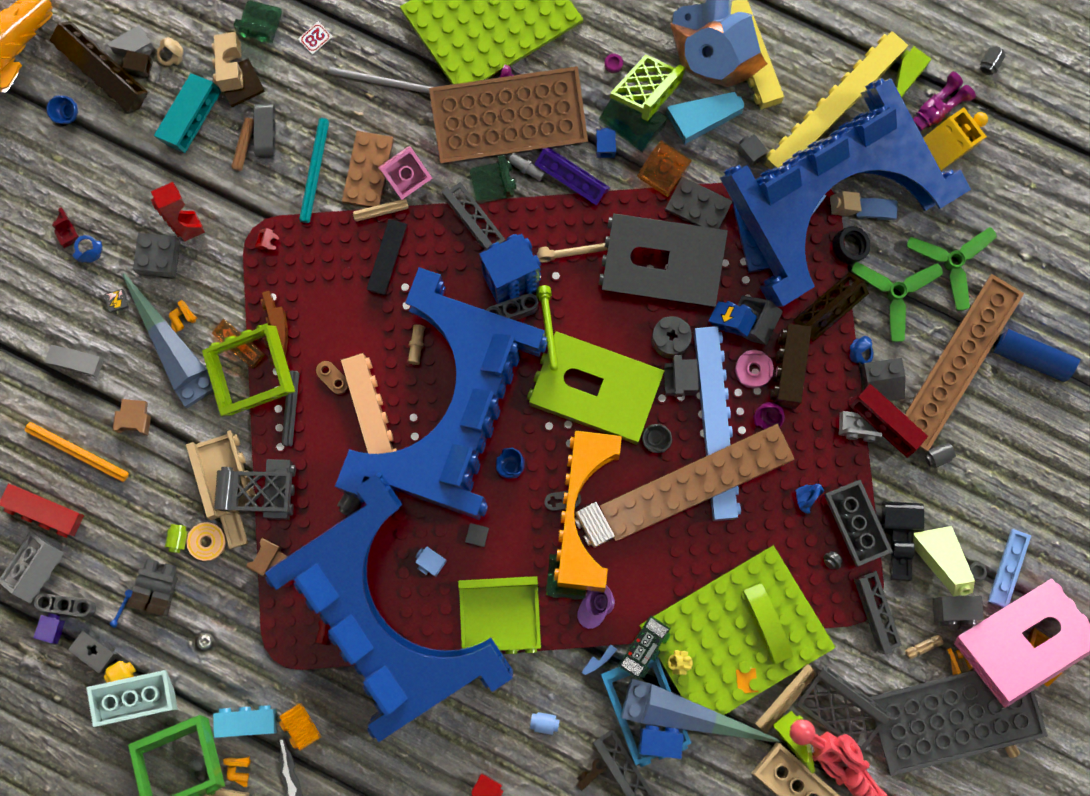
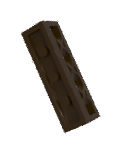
M850 272L847 273L793 320L796 325L812 327L810 340L814 342L869 294L864 281ZM849 280L853 281L851 285L844 286ZM840 293L836 298H830L833 294ZM825 305L822 310H816L819 306ZM811 317L806 324L802 322L805 318Z

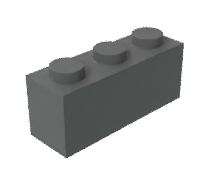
M267 459L266 472H276V468H287L288 472L292 473V477H295L296 466L293 465L291 460ZM265 477V485H267L269 480ZM280 477L275 481V484L280 489L286 484V477ZM291 484V496H294L295 486ZM273 485L265 491L270 499L278 492ZM280 495L274 501V504L277 507H284V498ZM264 497V505H265L268 501H267V499ZM291 498L290 512H263V518L266 520H290V515H293L294 510Z

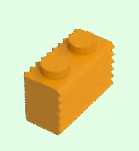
M302 703L279 716L281 719L279 724L284 732L288 731L291 738L289 741L294 749L298 748L301 751L322 738Z

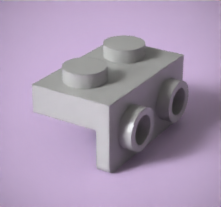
M840 412L839 435L846 436V439L850 440L863 438L865 442H875V439L882 437V433L875 430L858 413Z

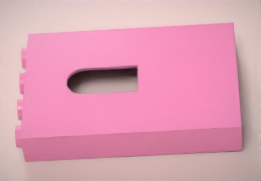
M1050 579L959 635L954 644L1003 707L1006 708L1090 655V624L1088 618L1076 608L1073 600L1064 594L1062 587L1055 583L1053 579ZM1051 617L1056 619L1061 625L1060 633L1034 649L1022 632L1045 618Z

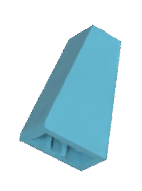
M735 92L671 105L667 107L666 115L685 145L742 114L744 102Z

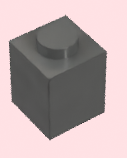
M755 134L751 137H744L739 142L740 145L737 150L750 167L764 159L768 153L766 147Z

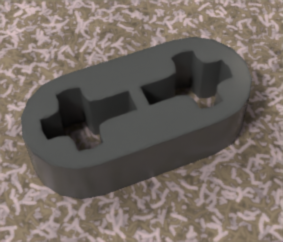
M568 491L548 494L545 498V507L549 511L566 510L567 504H563L564 492L568 493ZM578 494V500H576L575 508H577L581 503L580 494ZM551 497H554L555 500H562L561 503H556V507H552L551 504L547 503L551 500Z

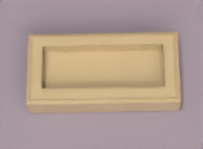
M240 511L220 517L229 549L249 544Z

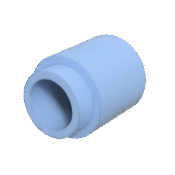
M541 712L537 714L532 713L530 729L537 733L553 735L554 731L558 732L560 720L556 719V715Z

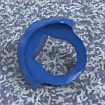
M90 235L80 236L75 241L73 257L82 263H92L98 260L101 256L102 242L96 241ZM83 239L91 240L93 249L87 250L84 253L80 252L78 248L80 241Z
M863 336L853 340L850 345V360L854 363L860 362L862 365L871 362L873 359L871 338ZM869 349L870 357L866 361L862 356V352Z
M820 484L805 485L795 490L800 510L807 514L810 513L813 503L824 493V489Z

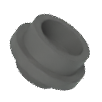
M831 551L824 555V563L828 568L838 570L841 567L842 558L837 553Z
M974 562L969 565L975 582H980L986 578L987 569L982 563Z

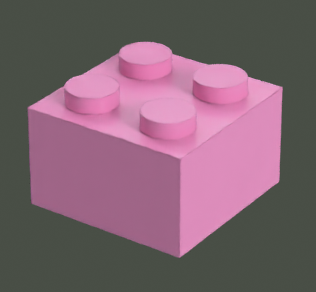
M410 146L378 167L401 200L432 179Z

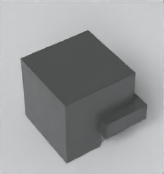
M674 355L673 363L664 364L665 396L682 397L696 395L699 390L697 359L682 360V355Z

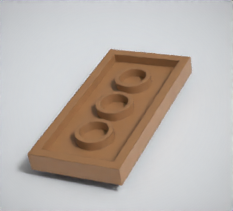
M362 131L356 132L342 198L344 204L367 208L381 204L386 178L378 167L390 160L394 141L393 137Z

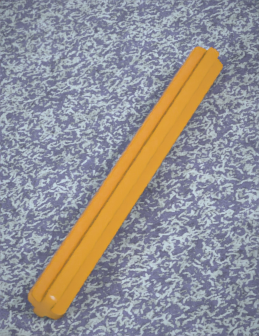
M32 422L26 425V433L121 482L127 480L129 475L127 471Z

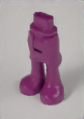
M952 71L947 76V85L938 94H934L916 113V117L913 120L920 131L941 122L945 115L961 102H968L976 97L975 91L969 85H964L948 102H942L963 85V80L957 72Z

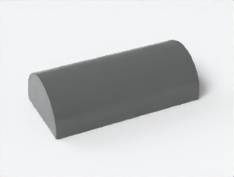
M861 480L824 494L855 567L893 552Z

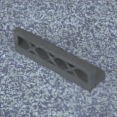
M461 182L451 189L446 187L442 190L443 198L485 251L492 245L491 241L487 238L488 233L496 234L500 239L497 242L500 244L506 241ZM461 189L464 193L463 201L458 200L453 193ZM465 204L475 207V215H470L465 210ZM476 219L485 220L487 223L486 229H480L476 224Z
M873 571L854 578V582L878 652L886 655L892 653V649L902 646L879 576L877 571ZM873 577L875 582L872 590L868 578ZM874 595L880 597L881 604L879 609L877 608ZM880 614H883L887 617L888 621L886 623L885 628ZM887 632L893 635L895 643H889Z
M613 729L593 741L626 796H636L637 788L646 789L649 796H654ZM610 735L616 741L614 750L607 749L602 742ZM617 746H619L622 752L616 751ZM608 751L614 752L613 757H611ZM616 753L623 754L626 757L625 767L617 766L614 762ZM628 762L631 765L632 769L627 768ZM619 769H624L623 775ZM627 770L636 773V784L627 783L625 779ZM639 780L643 786L638 785Z

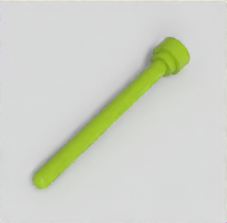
M544 285L537 287L536 296L542 305L550 369L555 371L558 369L549 307V300L552 294L551 288Z

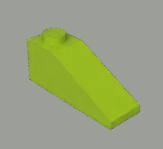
M915 46L910 51L906 50L900 57L902 62L898 68L895 86L901 98L932 60Z
M790 711L773 724V727L779 737L813 774L815 767L811 745H798L790 737V726L795 721L803 718L800 715L796 716Z

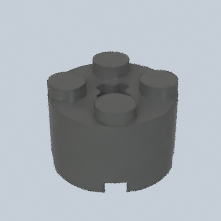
M678 317L662 318L656 324L651 339L656 352L668 359H673L674 355H682L686 352L692 336L690 326ZM670 334L674 335L673 341L669 340Z

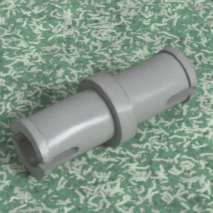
M515 153L508 160V163L520 169L521 173H527L539 182L545 174V171L533 165L532 161H526Z

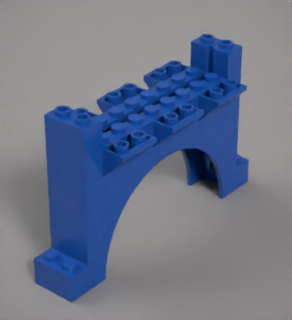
M881 78L865 86L866 90L861 92V95L870 109L869 111L855 116L854 120L849 123L846 122L840 125L838 130L829 134L830 137L814 141L807 146V149L791 155L793 158L783 162L782 166L768 169L760 174L761 177L755 179L748 165L741 167L739 164L725 170V175L720 178L774 276L764 280L765 284L760 286V289L765 298L777 307L785 306L815 287L808 271L805 255L807 227L819 201L841 180L861 173L886 177L906 188L920 203L924 211L935 205L941 209L971 190L961 170L953 171L950 169L944 172L939 169L891 78L885 81Z
M419 267L405 304L411 306L410 313L423 318L433 325L444 336L453 351L456 364V385L452 401L439 424L427 436L409 447L381 454L362 453L349 449L335 487L343 493L357 497L356 492L358 491L356 487L378 472H381L393 490L480 520L481 516H485L488 505L483 496L471 493L474 485L473 475L478 474L481 466L478 455L484 452L486 440L491 438L493 434V421L498 420L501 411L499 409L500 406H498L499 398L503 399L506 386L511 384L514 376L512 374L513 367H517L520 360L518 350L539 357L541 352L544 353L548 344L547 337H545V330L443 296L446 287L441 275Z
M378 472L356 487L358 491L356 495L362 503H366L365 506L265 572V579L276 590L293 579L296 582L294 583L296 590L300 594L303 593L307 600L305 602L311 611L314 610L316 614L321 612L320 617L322 621L331 627L328 631L330 633L328 635L329 639L334 645L337 644L341 649L340 655L345 662L349 661L351 665L354 664L357 673L365 677L363 689L368 696L373 697L375 700L374 705L378 710L377 713L371 716L367 730L373 739L376 738L380 742L480 675L482 677L480 680L486 689L490 688L493 692L513 679V669L492 638L464 649H430L403 638L382 618L372 600L368 586V555L380 526L391 514L399 509L402 503L382 473Z

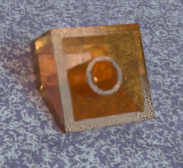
M661 140L649 155L637 177L668 197L678 185L682 176L684 177L692 160Z

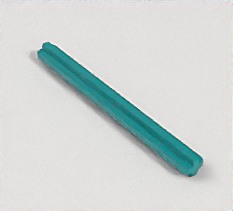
M320 118L318 121L299 217L302 223H309L311 219L329 126V120L326 118Z

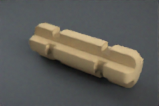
M940 635L933 636L931 640L927 639L914 645V647L906 649V655L909 659H913L918 654L922 655L934 649V647L943 645V640Z

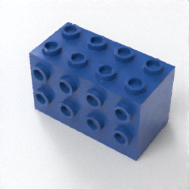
M513 234L506 239L507 241L501 244L499 242L489 246L488 250L479 254L482 275L497 304L520 297L526 293L533 294L536 292L537 287H539L541 263L537 255L533 256L532 245L529 239H524L522 234L518 236Z

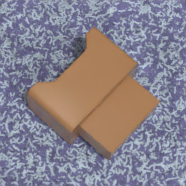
M122 399L120 411H115L113 431L122 433L125 430H134L148 436L151 416L147 414L148 402Z
M262 538L260 540L261 548L254 561L247 564L246 568L266 577V571L288 556L280 552L281 547Z

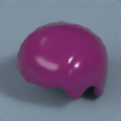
M766 402L759 406L754 415L755 425L761 426L763 429H767L777 423L781 427L785 420L783 409L778 404Z

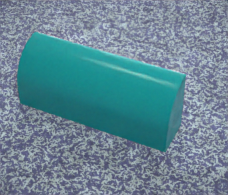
M190 73L154 137L169 147L186 153L221 93L220 88L213 81Z

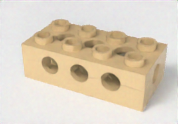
M777 742L751 772L777 796H809L812 793L815 796H840L816 774H812L800 760ZM780 766H783L785 769L782 777H778L776 773ZM795 780H799L800 787L794 791L792 783Z

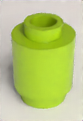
M171 524L170 529L167 531L165 548H169L168 552L180 553V550H185L186 526Z

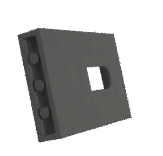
M613 213V217H609L607 228L611 229L610 236H606L604 246L608 248L607 255H603L602 266L605 267L604 274H600L599 285H602V290L716 307L728 230ZM636 247L670 251L667 270L637 266L632 263L630 254Z

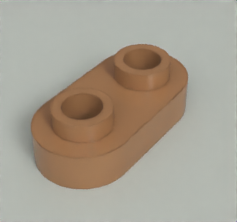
M320 362L316 368L318 377L333 393L337 395L346 393L349 388L346 377L331 362ZM327 367L329 368V371L327 373H323V368ZM337 381L342 382V385L340 387L335 386V383Z

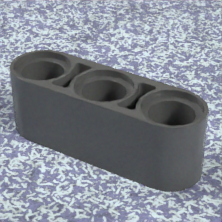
M274 104L254 105V153L256 157L275 156Z
M525 294L490 306L486 311L497 313L516 321L535 314L539 308L538 299L533 294ZM533 301L535 305L532 308H527L525 303ZM510 307H515L517 309V311L514 314L507 313V310Z
M44 593L39 594L34 601L35 607L39 611L91 617L96 611V605L93 601ZM45 598H48L49 605L48 607L44 608L43 600ZM67 600L69 607L64 611L62 603ZM84 603H87L88 611L83 614L81 607Z

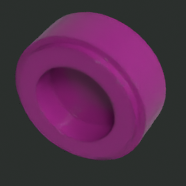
M618 54L608 55L605 59V69L610 73L621 71L623 67L622 57Z

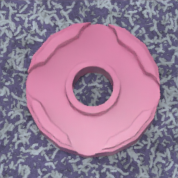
M746 351L736 362V377L746 387L754 389L763 387L773 376L774 367L772 360L762 351ZM752 364L757 365L759 373H751L749 366Z

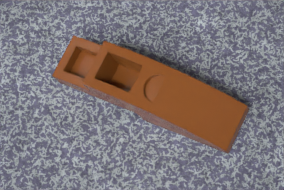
M270 291L262 292L263 299H261L263 310H267L268 317H265L266 322L270 326H276L283 352L286 356L288 326L285 310L282 306L276 308ZM263 337L265 347L269 348L267 338ZM268 355L270 365L275 367L272 355Z

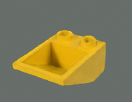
M963 107L923 137L941 171L981 144L987 137L980 128L988 123V116L984 112H978L972 118L965 107Z

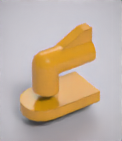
M183 300L178 301L179 307L169 313L171 328L175 333L184 329V325L179 318L182 314H184L188 322L194 323L197 319Z
M949 648L947 651L951 659L952 675L960 674L961 671L954 653ZM957 650L958 659L964 658L968 669H973L960 650Z
M250 756L223 759V764L228 765L227 779L229 781H235L243 787L248 786L249 773L236 772V766L248 767L251 760Z

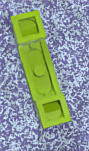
M762 583L744 590L743 592L750 608L754 612L774 664L776 665L792 658L793 654L789 642Z

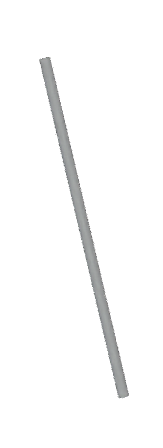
M330 67L328 72L330 75L430 94L429 88H432L430 86Z

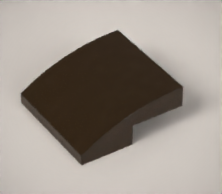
M249 58L238 63L243 73V88L224 91L231 107L265 92Z

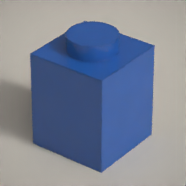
M602 128L596 132L597 158H615V130Z

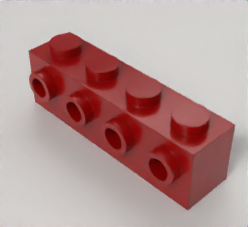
M9 483L0 500V506L4 507V512L14 515L15 512L22 515L21 519L30 523L33 520L40 522L38 526L46 530H50V527L57 530L56 534L65 538L68 535L75 537L84 517L83 514Z

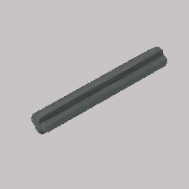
M289 371L295 392L286 395L282 433L283 446L293 445L299 383L298 371Z

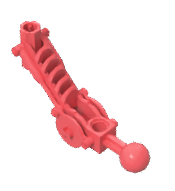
M803 719L795 721L790 726V737L794 743L803 746L811 744L814 748V753H812L813 760H818L825 772L832 778H835L839 786L845 784L853 796H888L879 788L866 770L870 768V764L863 760L861 749L852 737L847 734L835 737L828 731L818 736L815 734V728L812 723Z

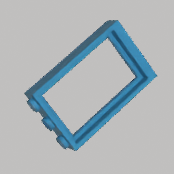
M657 653L652 654L646 666L641 663L643 658L640 661L635 660L645 667L644 670L653 667L660 688L671 692ZM621 666L600 674L634 764H639L640 767L650 764V760L658 757L659 760L666 758L639 754L627 720L620 718L622 707L612 682L633 674ZM679 729V733L684 734L682 751L688 749L687 745L691 744L687 730Z

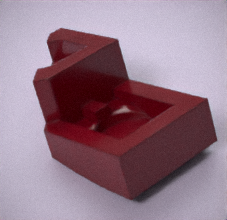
M60 207L56 222H53L52 226L55 229L54 232L61 246L65 249L74 244L79 235L64 209Z

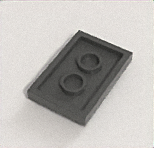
M682 176L665 211L695 226L719 229L733 201Z

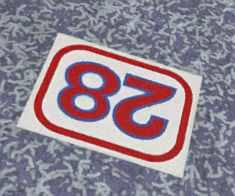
M317 22L298 40L313 54L333 36Z

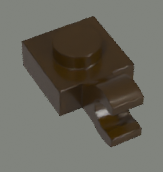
M599 758L593 761L592 770L588 773L585 770L577 777L578 782L576 785L581 791L596 779L599 774L607 770L606 766L602 769L596 768L597 762L600 761Z

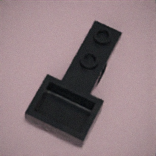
M883 501L882 529L883 531L891 532V549L893 551L891 553V580L911 581L912 559L914 557L912 533L924 531V504Z

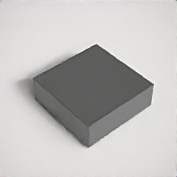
M470 523L465 543L485 547L489 528Z

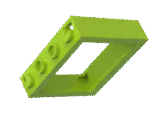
M268 323L256 326L257 329L253 331H242L240 336L227 337L224 339V342L211 343L209 348L202 350L221 416H232L295 392L276 326H270ZM266 336L280 386L232 404L218 354Z

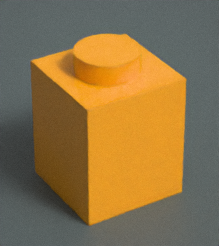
M751 668L748 673L736 670L738 689H742L744 693L758 692V690H752L749 686L752 679H757L756 668Z

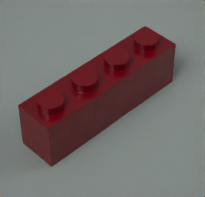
M871 384L850 404L853 410L875 430L882 433V436L906 458H909L928 438V435Z

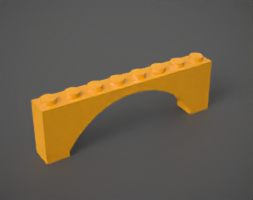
M575 431V437L570 439V448H573V455L568 456L567 467H571L570 474L566 473L565 485H568L569 489L568 493L564 492L563 504H567L566 511H562L561 523H564V530L559 532L558 542H562V549H557L556 561H560L559 569L555 568L554 580L558 581L557 587L605 592L608 569L602 568L583 546L575 525L574 508L578 494L589 477L612 460H619L622 436Z

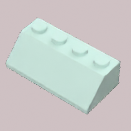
M167 670L87 687L93 727L178 709L175 691Z

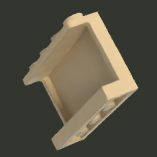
M231 430L227 431L226 435L198 444L194 442L186 444L205 513L210 520L236 512L214 510L217 471L221 470V467H232L233 471H245L243 464L246 463L243 452H239L238 446L241 445L237 434L234 435ZM240 476V485L245 488L249 484L250 479L247 476ZM249 488L246 491L251 498L256 495L253 488ZM244 494L239 498L238 506L244 507L249 502Z

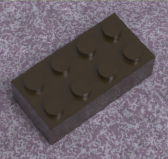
M788 323L786 328L782 329V333L779 334L778 344H781V347L776 354L775 362L778 363V366L773 374V381L776 384L774 389L772 388L770 400H773V403L778 404L780 407L796 409L802 402L812 327Z

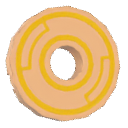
M209 522L199 523L188 533L186 540L187 549L198 560L212 561L225 550V534L216 524ZM209 536L211 538L210 546L203 547L202 539Z

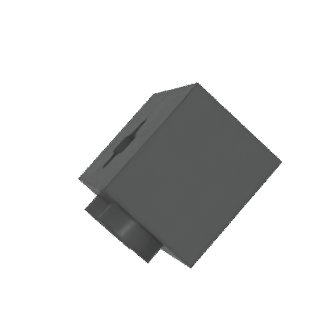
M93 630L82 631L68 651L98 673H105L106 668L119 655L114 651L116 647L107 641L103 643L99 640L100 635ZM92 647H96L97 654H93Z

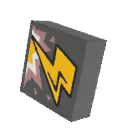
M124 289L104 294L110 313L129 308Z

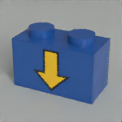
M718 301L709 322L714 327L718 326V330L747 337L757 316L746 305L741 304V306H737L730 301L726 303Z

